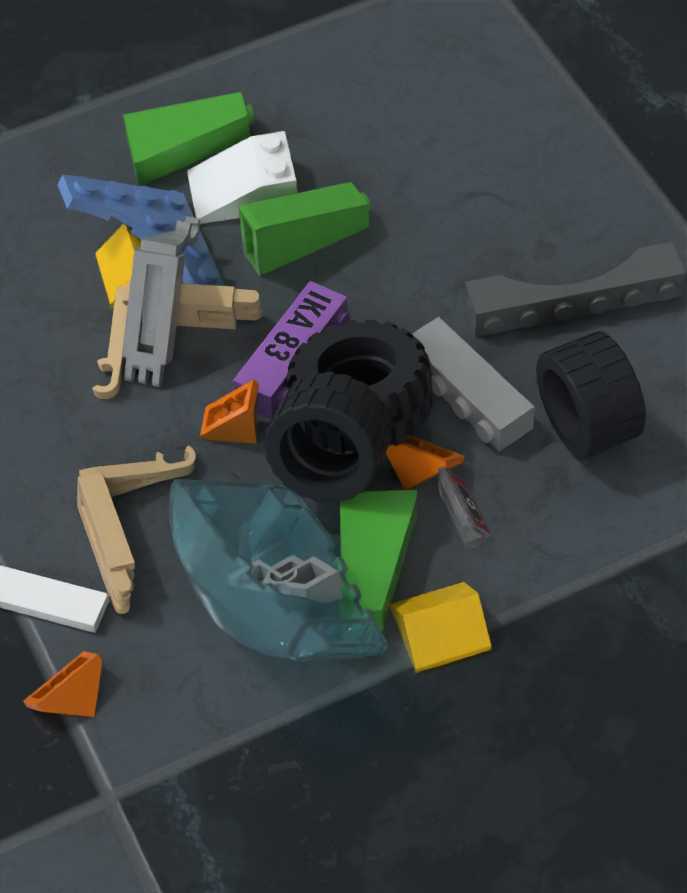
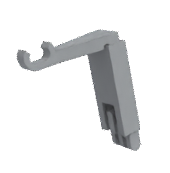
M186 216L185 221L177 220L175 231L141 239V247L134 250L122 357H126L125 381L133 382L136 369H139V384L147 385L151 371L153 372L152 386L161 387L165 365L173 360L185 254L182 253L188 246L196 242L199 234L200 218Z

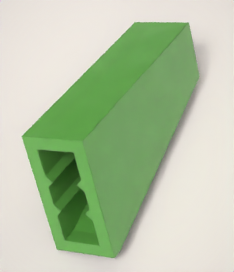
M237 92L124 114L126 136L138 186L157 180L249 138V125L254 124L251 104L245 105L242 93Z
M352 182L244 204L238 207L244 255L259 276H262L368 228L369 212L371 211L370 201L364 192L360 193Z
M417 490L366 491L357 494L355 498L340 501L343 632L368 634L373 631H383L417 520Z

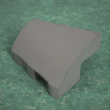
M291 555L271 567L258 559L229 575L231 584L238 587L272 592L320 603L333 602L343 598L338 571L315 556L303 561L295 555Z

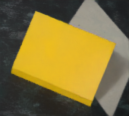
M124 224L96 252L97 262L111 309L114 308L117 286L127 287V281H131L134 250L141 247V239L130 233L132 227Z
M465 582L390 604L391 612L416 673L491 650V642L479 594Z

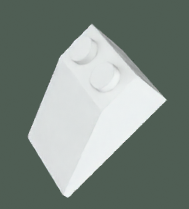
M285 131L251 136L187 170L195 216L200 218V224L240 218L238 207L244 204L297 193L296 177Z

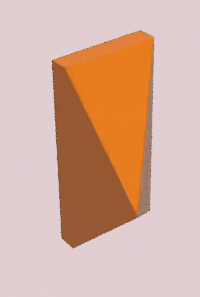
M251 380L206 406L200 437L213 441L257 444L259 383Z
M409 435L406 436L404 443L396 447L393 444L389 445L386 451V455L404 490H408L462 464L465 457L454 451Z
M83 651L23 701L27 708L41 712L95 717L103 660L99 654Z

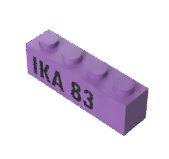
M309 281L233 379L234 390L251 380L259 383V414L272 419L289 390L287 383L288 365L298 347L303 342L307 344V340L314 333L319 332L321 334L325 332L328 326L334 324L337 326L345 325L346 321L350 320L347 297Z

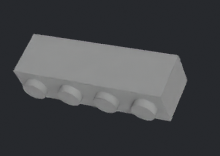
M440 317L412 333L423 344L425 352L428 354L433 393L438 397L442 396L451 405L452 410L460 419H466L475 428L477 435L482 441L490 442L500 452L533 429L535 407Z

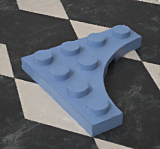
M65 174L62 175L57 184L67 209L94 215L107 221L112 216L124 225L132 227L130 233L139 239L175 231L177 220L185 221L186 216L194 217L184 194L174 190H161L147 186H135L116 181H103ZM199 229L196 242L188 246L182 253L185 254L182 281L184 284L225 286Z

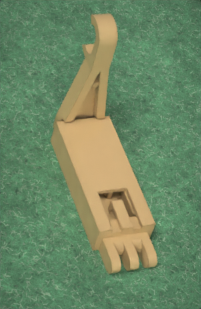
M129 280L127 281V287L117 286L108 358L97 360L98 366L103 372H112L109 385H96L92 388L94 395L100 399L113 398L118 394L121 387L126 358L122 357L131 284ZM182 284L177 326L236 329L237 319L259 320L262 317L259 294L255 290L235 289L232 286Z
M189 445L185 449V461L166 463L163 460L164 455L157 452L156 461L99 466L79 470L77 507L106 590L117 613L125 614L130 609V592L133 591L134 586L132 580H134L133 570L135 569V561L111 497L159 481L191 474L195 468L196 453Z

